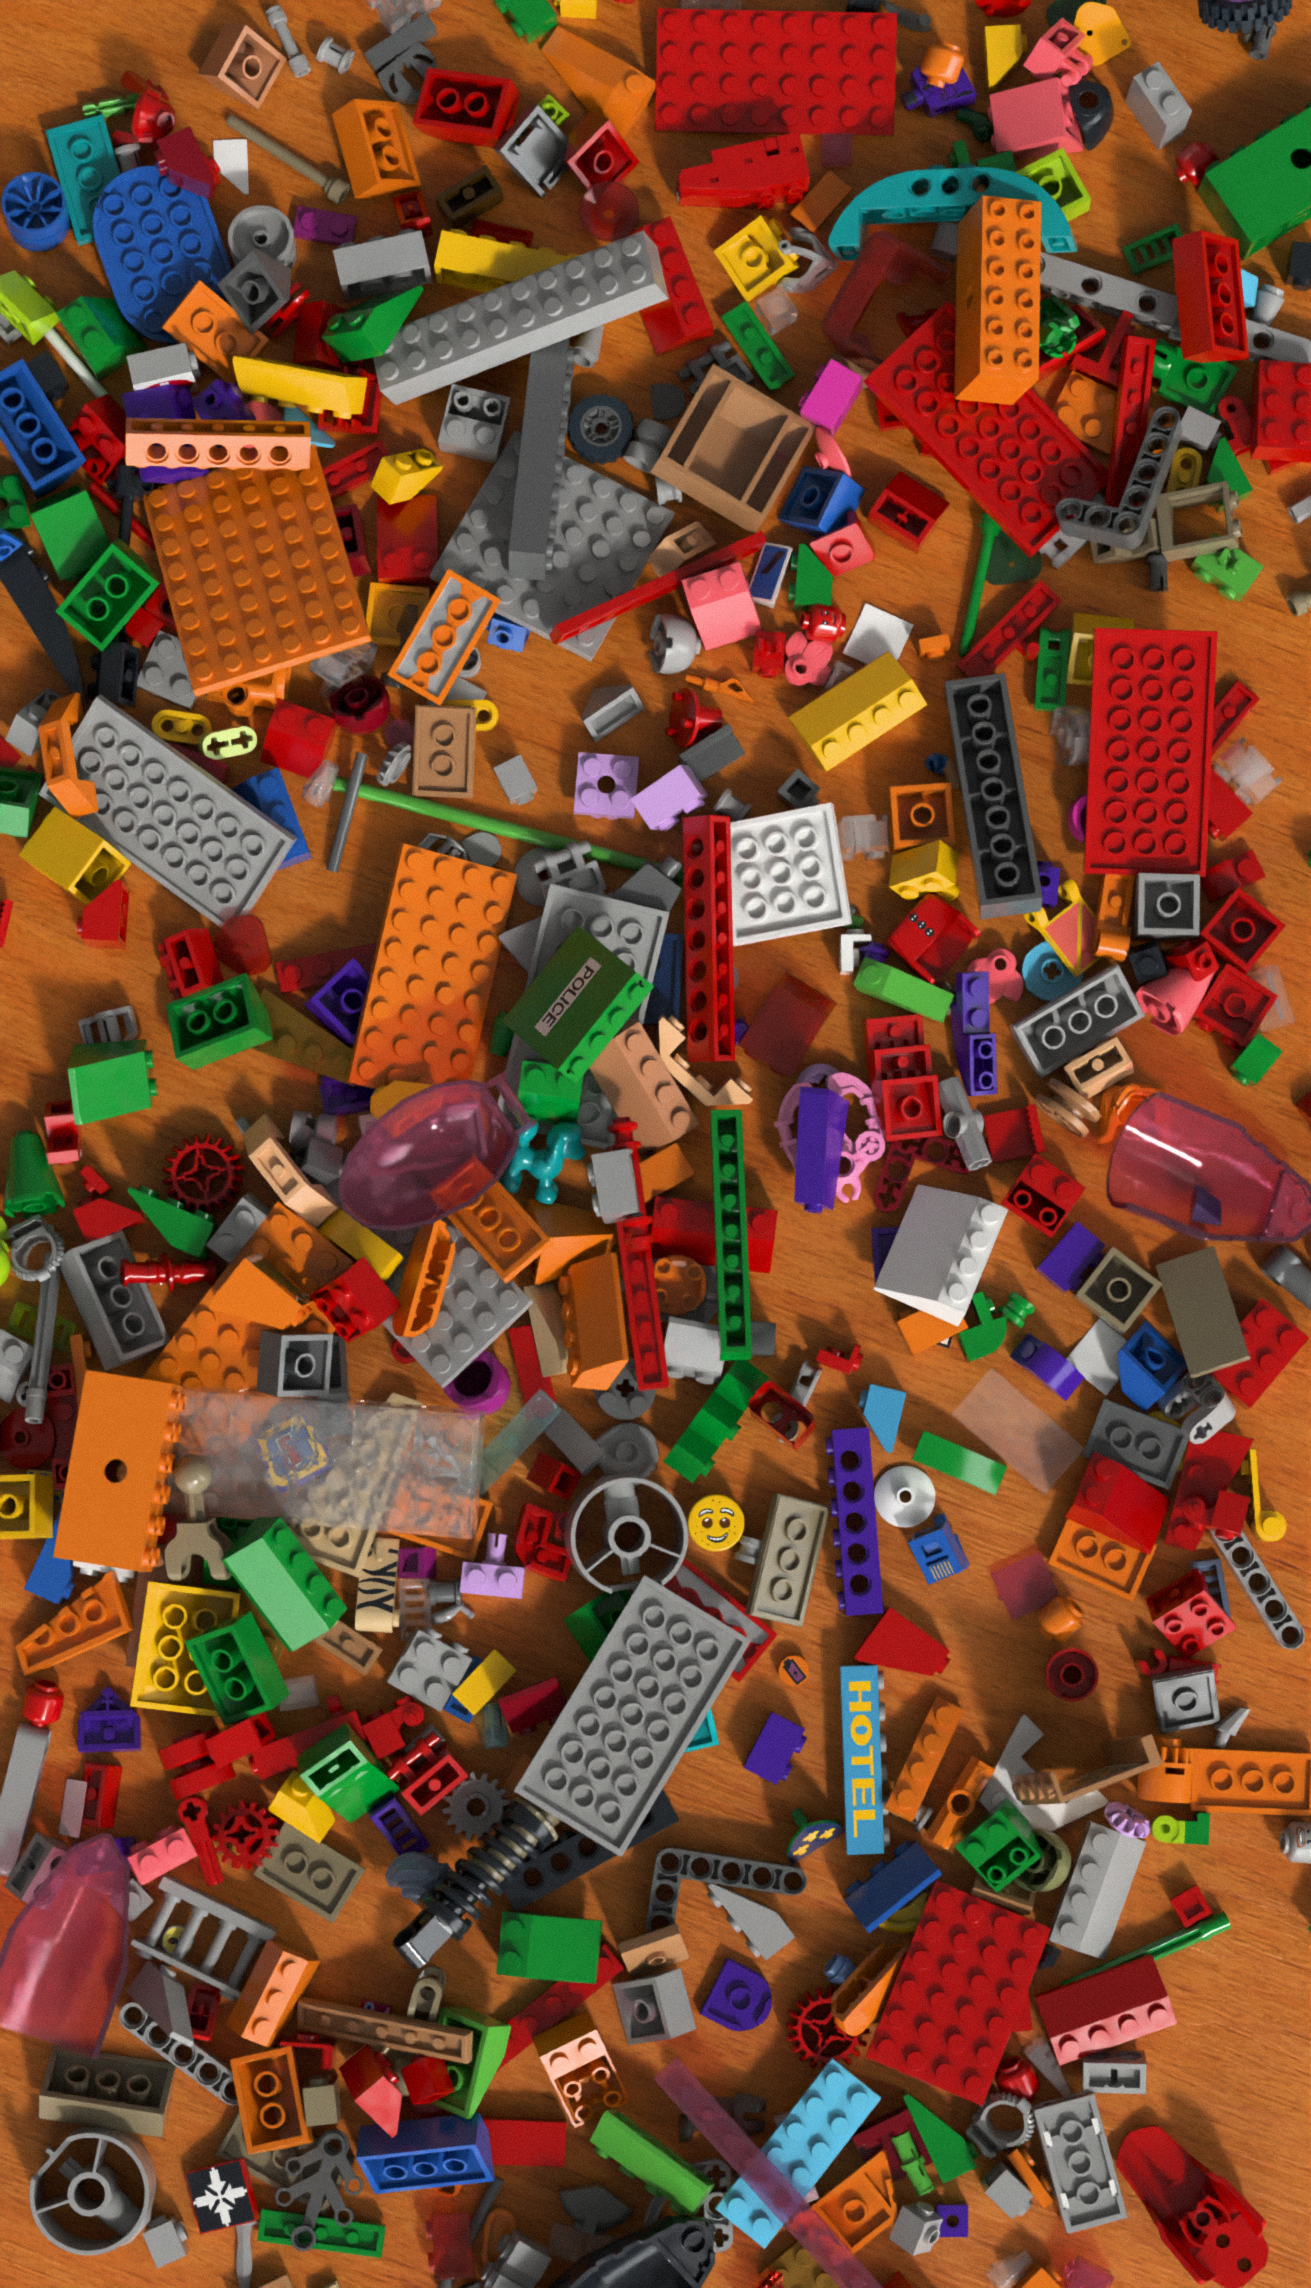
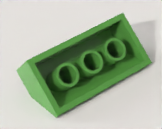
M610 2109L604 2112L590 2139V2142L596 2145L593 2150L606 2160H609L611 2157L621 2164L619 2167L620 2171L632 2179L636 2176L646 2183L644 2188L657 2198L663 2195L671 2201L669 2207L681 2216H686V2214L690 2216L696 2215L717 2184L617 2109Z

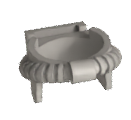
M34 1214L28 1220L14 1224L11 1229L7 1230L9 1237L13 1240L11 1242V1267L14 1274L22 1280L36 1281L38 1279L40 1282H43L52 1277L51 1272L55 1271L56 1267L60 1265L59 1262L63 1260L62 1257L66 1250L64 1241L60 1234L54 1231V1226L47 1224L40 1214ZM39 1243H51L52 1253L46 1262V1266L37 1271L28 1270L27 1258L32 1248Z
M992 2093L991 2096H986L983 2106L979 2105L978 2112L972 2114V2122L965 2130L966 2137L978 2145L980 2152L984 2156L992 2159L999 2150L1006 2151L1009 2147L1020 2146L1032 2137L1035 2130V2118L1030 2109L1033 2106L1024 2096L1019 2099L1016 2095L1012 2096V2093ZM1000 2104L1016 2106L1023 2114L1024 2126L1013 2132L1001 2131L992 2124L989 2110Z

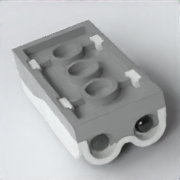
M1082 2091L1070 2094L1064 2098L1048 2100L1034 2105L1032 2109L1063 2228L1066 2233L1069 2234L1128 2218L1095 2094L1083 2093Z

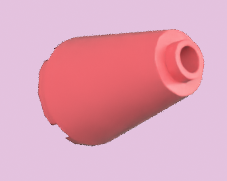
M1188 967L1172 968L1168 971V975L1155 978L1142 986L1136 992L1135 997L1144 1014L1148 1012L1154 1018L1150 1022L1154 1027L1165 1034L1176 1036L1187 1027L1215 980L1217 971L1203 980L1195 982Z

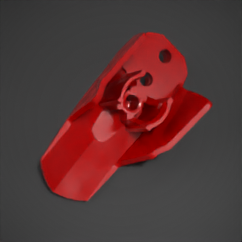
M1158 2125L1142 2127L1125 2136L1120 2145L1115 2165L1144 2204L1153 2223L1158 2228L1163 2243L1199 2285H1205L1210 2280H1213L1224 2288L1243 2287L1266 2266L1269 2248L1261 2232L1267 2227V2222L1225 2178L1215 2175ZM1220 2234L1227 2236L1228 2245L1226 2247L1216 2243V2238ZM1241 2258L1248 2259L1249 2264L1245 2269H1240L1237 2265Z

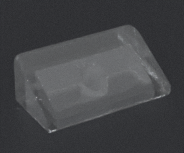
M1269 965L1246 973L1245 975L1278 995V998L1259 1026L1260 1032L1295 1023L1294 1014L1278 965Z

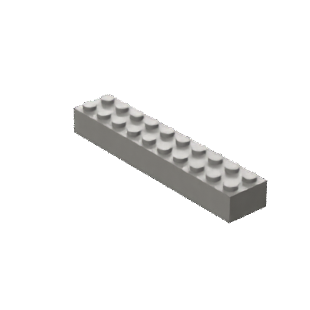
M643 230L401 326L384 355L373 357L380 391L392 403L398 405L669 299L658 247Z

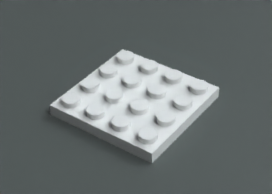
M830 802L730 822L733 946L852 924L834 804Z

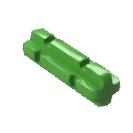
M128 94L126 98L118 96L98 100L97 104H94V101L84 103L82 105L84 118L87 119L102 114L106 118L126 114V110H130V113L134 112L139 94Z

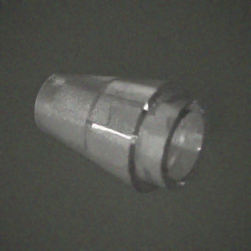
M323 760L302 786V798L312 805L323 807L324 803L330 800L337 772L340 768L329 760Z
M1023 2250L1020 2253L1018 2252L990 2264L991 2268L986 2271V2274L994 2288H1012L1034 2267V2263L1028 2253Z

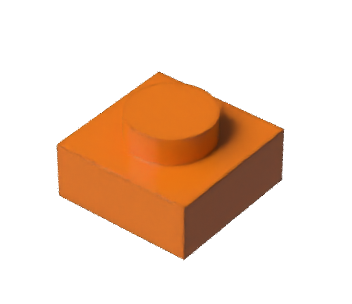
M948 633L919 639L917 643L919 658L927 656L928 660L944 657L945 652H948L951 646Z

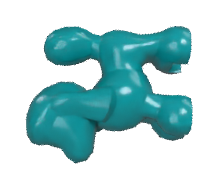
M525 1116L516 1125V1143L510 1150L509 1164L501 1174L499 1183L509 1193H516L523 1176L520 1171L526 1169L533 1177L538 1179L535 1199L544 1204H553L558 1195V1186L553 1181V1178L562 1171L564 1158L579 1160L586 1154L585 1149L581 1145L583 1128L575 1122H559L547 1133V1147L536 1150L529 1145V1141L536 1136L539 1124L536 1118Z

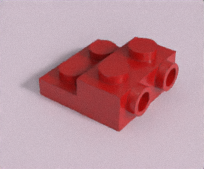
M1226 963L1192 1016L1196 1019L1194 1025L1208 1034L1212 1030L1222 1036L1220 1042L1230 1049L1236 1050L1237 1047L1244 1049L1273 1006L1278 995Z

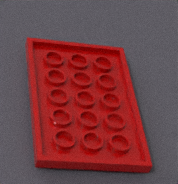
M935 1880L865 2057L983 2106L1052 1928Z

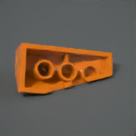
M557 26L541 49V53L561 79L567 83L574 92V96L583 104L587 111L609 119L623 139L655 95L656 82L632 65Z

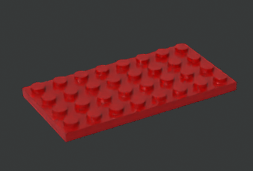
M657 8L655 132L784 135L799 131L800 135L894 137L897 13Z
M947 300L863 382L1018 547L1031 558L1060 530L1055 512L1057 504L1062 499L1068 497L1089 501L1107 484L1108 470L1031 388L1013 405L954 399L956 308ZM1074 514L1068 515L1065 518L1071 519L1074 516Z
M1093 628L1083 854L1084 874H1200V877H1206L1218 631Z

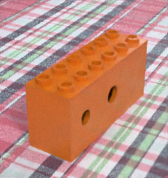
M982 195L957 224L954 399L1013 405L1039 380L1041 202Z
M86 1370L55 1542L54 1558L138 1572H152L153 1566L156 1567L158 1565L160 1548H156L158 1535L162 1536L165 1528V1517H162L163 1505L168 1504L171 1487L167 1486L169 1473H173L176 1463V1455H172L174 1442L178 1443L181 1436V1424H178L179 1413L184 1411L187 1401V1394L183 1393V1386ZM124 1462L127 1467V1474L120 1481L117 1476V1470Z

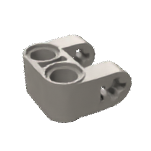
M1188 1372L1157 1400L1158 1409L1168 1419H1178L1194 1406L1198 1408L1184 1420L1181 1428L1182 1433L1193 1444H1201L1207 1441L1225 1424L1230 1422L1236 1414V1409L1223 1387L1209 1374L1192 1379Z

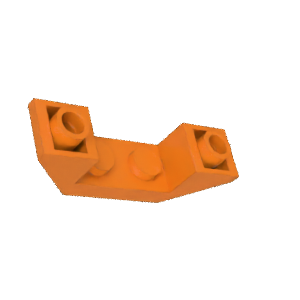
M77 692L54 700L38 726L47 787L68 814L75 819L99 811L94 781L79 780L77 776L70 731L71 727L79 725L84 718L81 694Z

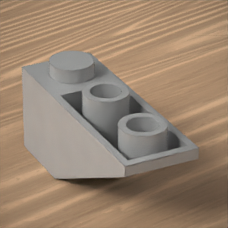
M707 1883L711 1889L707 1895L717 1908L723 1905L730 1915L726 1919L737 1933L743 1930L750 1940L746 1942V1945L756 1958L762 1955L765 1960L769 1959L795 1938V1934L775 1909L720 1884Z

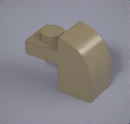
M1151 518L1141 545L1135 549L1127 550L1090 541L1094 563L1116 564L1148 557L1149 552L1160 549L1158 519ZM1127 528L1123 532L1129 533L1132 532L1134 529Z

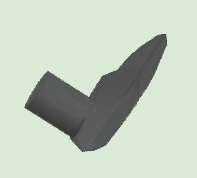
M888 0L882 1L883 6L889 13H897V21L903 26L917 32L932 30L929 26L931 19L927 14L920 16L916 12L897 6Z

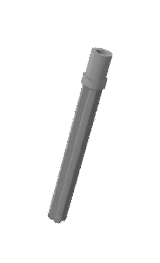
M52 1252L45 1253L43 1267L46 1266V1262L49 1260ZM59 1266L56 1267L55 1271L51 1272L52 1277L41 1282L24 1419L31 1424L43 1423L45 1402L48 1399L47 1384L61 1273Z

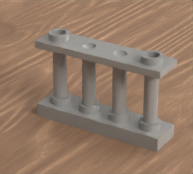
M166 1874L158 1887L164 1890L163 1896L165 1898L145 1939L136 1936L130 1945L136 1947L135 1953L149 1960H152L154 1956L219 1988L221 1996L236 2001L243 1991V1988L239 1987L259 1944H263L268 1939L273 1940L278 1928ZM182 1899L192 1904L191 1910L193 1912L171 1955L164 1949L156 1946V1943L175 1904L180 1903ZM210 1913L220 1918L218 1923L221 1925L199 1967L183 1958L203 1917H207ZM239 1927L248 1932L246 1937L249 1939L227 1981L211 1972L231 1931H235Z

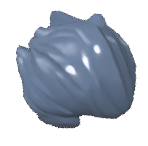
M412 1851L394 1858L388 1866L385 1876L390 1887L401 1888V1896L411 1899L419 1906L417 1903L420 1896L423 1897L428 1892L432 1894V1886L435 1883L444 1884L443 1875L447 1871L453 1870L449 1867L448 1863H439L436 1859H433V1854Z

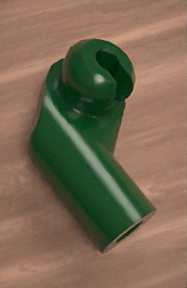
M960 106L956 121L970 125L977 141L985 143L991 140L993 129L986 114Z

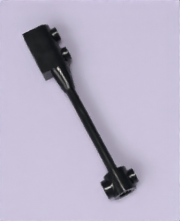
M124 464L117 465L115 475L108 477L107 488L110 493H113L115 499L122 500L118 538L130 547L134 502L143 501V496L152 492L154 483L141 482L138 467L126 466ZM125 625L103 651L98 650V652H94L91 655V667L97 671L96 682L89 683L87 693L91 700H95L97 696L102 695L120 709L135 708L140 649L127 644Z

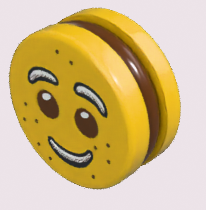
M711 1494L702 1497L692 1506L688 1514L687 1526L691 1538L698 1546L709 1551L729 1549L738 1542L744 1531L745 1522L741 1508L733 1499L725 1495Z

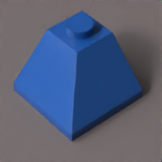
M1147 1321L1138 1328L1117 1352L1122 1391L1143 1412L1163 1396L1187 1368L1185 1358Z

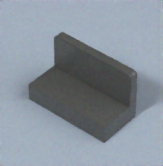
M727 724L678 756V763L689 765L700 783L743 757L746 752L732 733L733 728L731 725Z

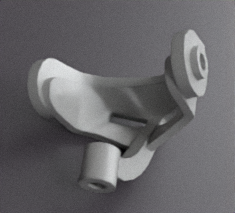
M801 227L789 228L788 235L793 239L811 244L814 252L802 247L792 246L788 240L779 242V250L783 255L793 253L813 261L806 274L801 278L782 277L777 283V288L788 293H807L818 288L836 271L838 263L814 234Z

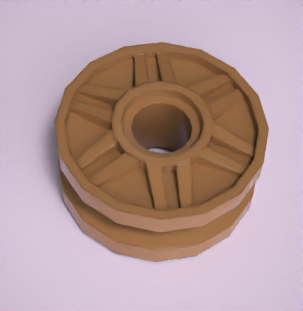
M1050 1078L1046 1083V1087L1054 1097L1051 1099L1048 1096L1038 1094L1033 1100L1034 1103L1060 1126L1084 1139L1090 1131L1081 1121L1082 1118L1096 1123L1102 1115L1076 1091L1064 1083Z

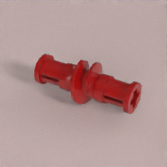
M163 1252L159 1255L158 1261L128 1262L127 1259H121L120 1283L123 1287H127L128 1283H146L147 1285H154L156 1283L162 1285V1283H166L168 1291L172 1292L175 1283L207 1282L209 1285H214L216 1280L214 1258H208L207 1261H190L189 1259L176 1261L175 1257L170 1258L168 1253Z

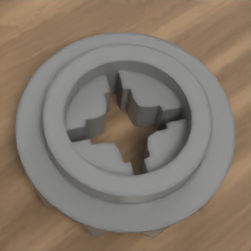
M402 741L394 745L386 758L383 759V763L377 773V780L381 785L387 786L390 783H394L407 767L411 758V746L406 742Z

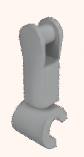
M806 1360L801 1366L789 1392V1395L805 1408L823 1370L822 1367L817 1369L808 1365L809 1361ZM802 1376L813 1380L810 1387L799 1383ZM783 1413L774 1416L771 1422L779 1421ZM798 1421L788 1423L790 1430L785 1432V1435L790 1441L795 1440L798 1436ZM780 1438L778 1439L780 1443L785 1444V1442L782 1441Z

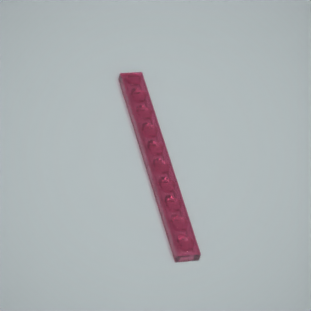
M678 2056L673 2058L653 2077L658 2085L840 2288H884Z

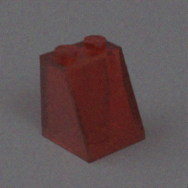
M785 972L774 985L738 1046L743 1048L744 1053L754 1060L761 1059L769 1064V1068L774 1073L780 1076L787 1075L791 1078L838 1003L790 973Z

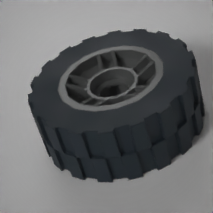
M594 394L587 399L586 397L582 399L580 404H576L573 408V413L569 416L568 436L573 450L583 460L586 459L592 464L600 463V465H605V463L616 462V459L622 458L629 443L634 439L633 416L631 411H628L627 405L624 402L621 403L616 397L608 396V394ZM598 424H602V427L607 429L605 433L599 434L596 432Z

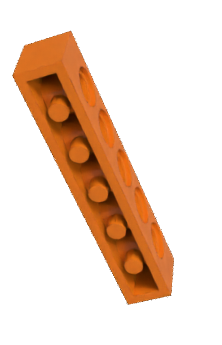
M126 418V466L138 468L165 466L171 469L178 467H196L198 469L226 467L231 470L240 468L269 470L277 468L291 471L310 469V422ZM159 443L161 446L156 447L151 444ZM184 444H191V445H193V446H191V447H184V446H182V445H184ZM217 444H218V445H222L223 447H221V448H216V447H213V445H217ZM246 445L254 446L253 448H244ZM275 446H283L284 448H282V449H276V448H274V447H275Z

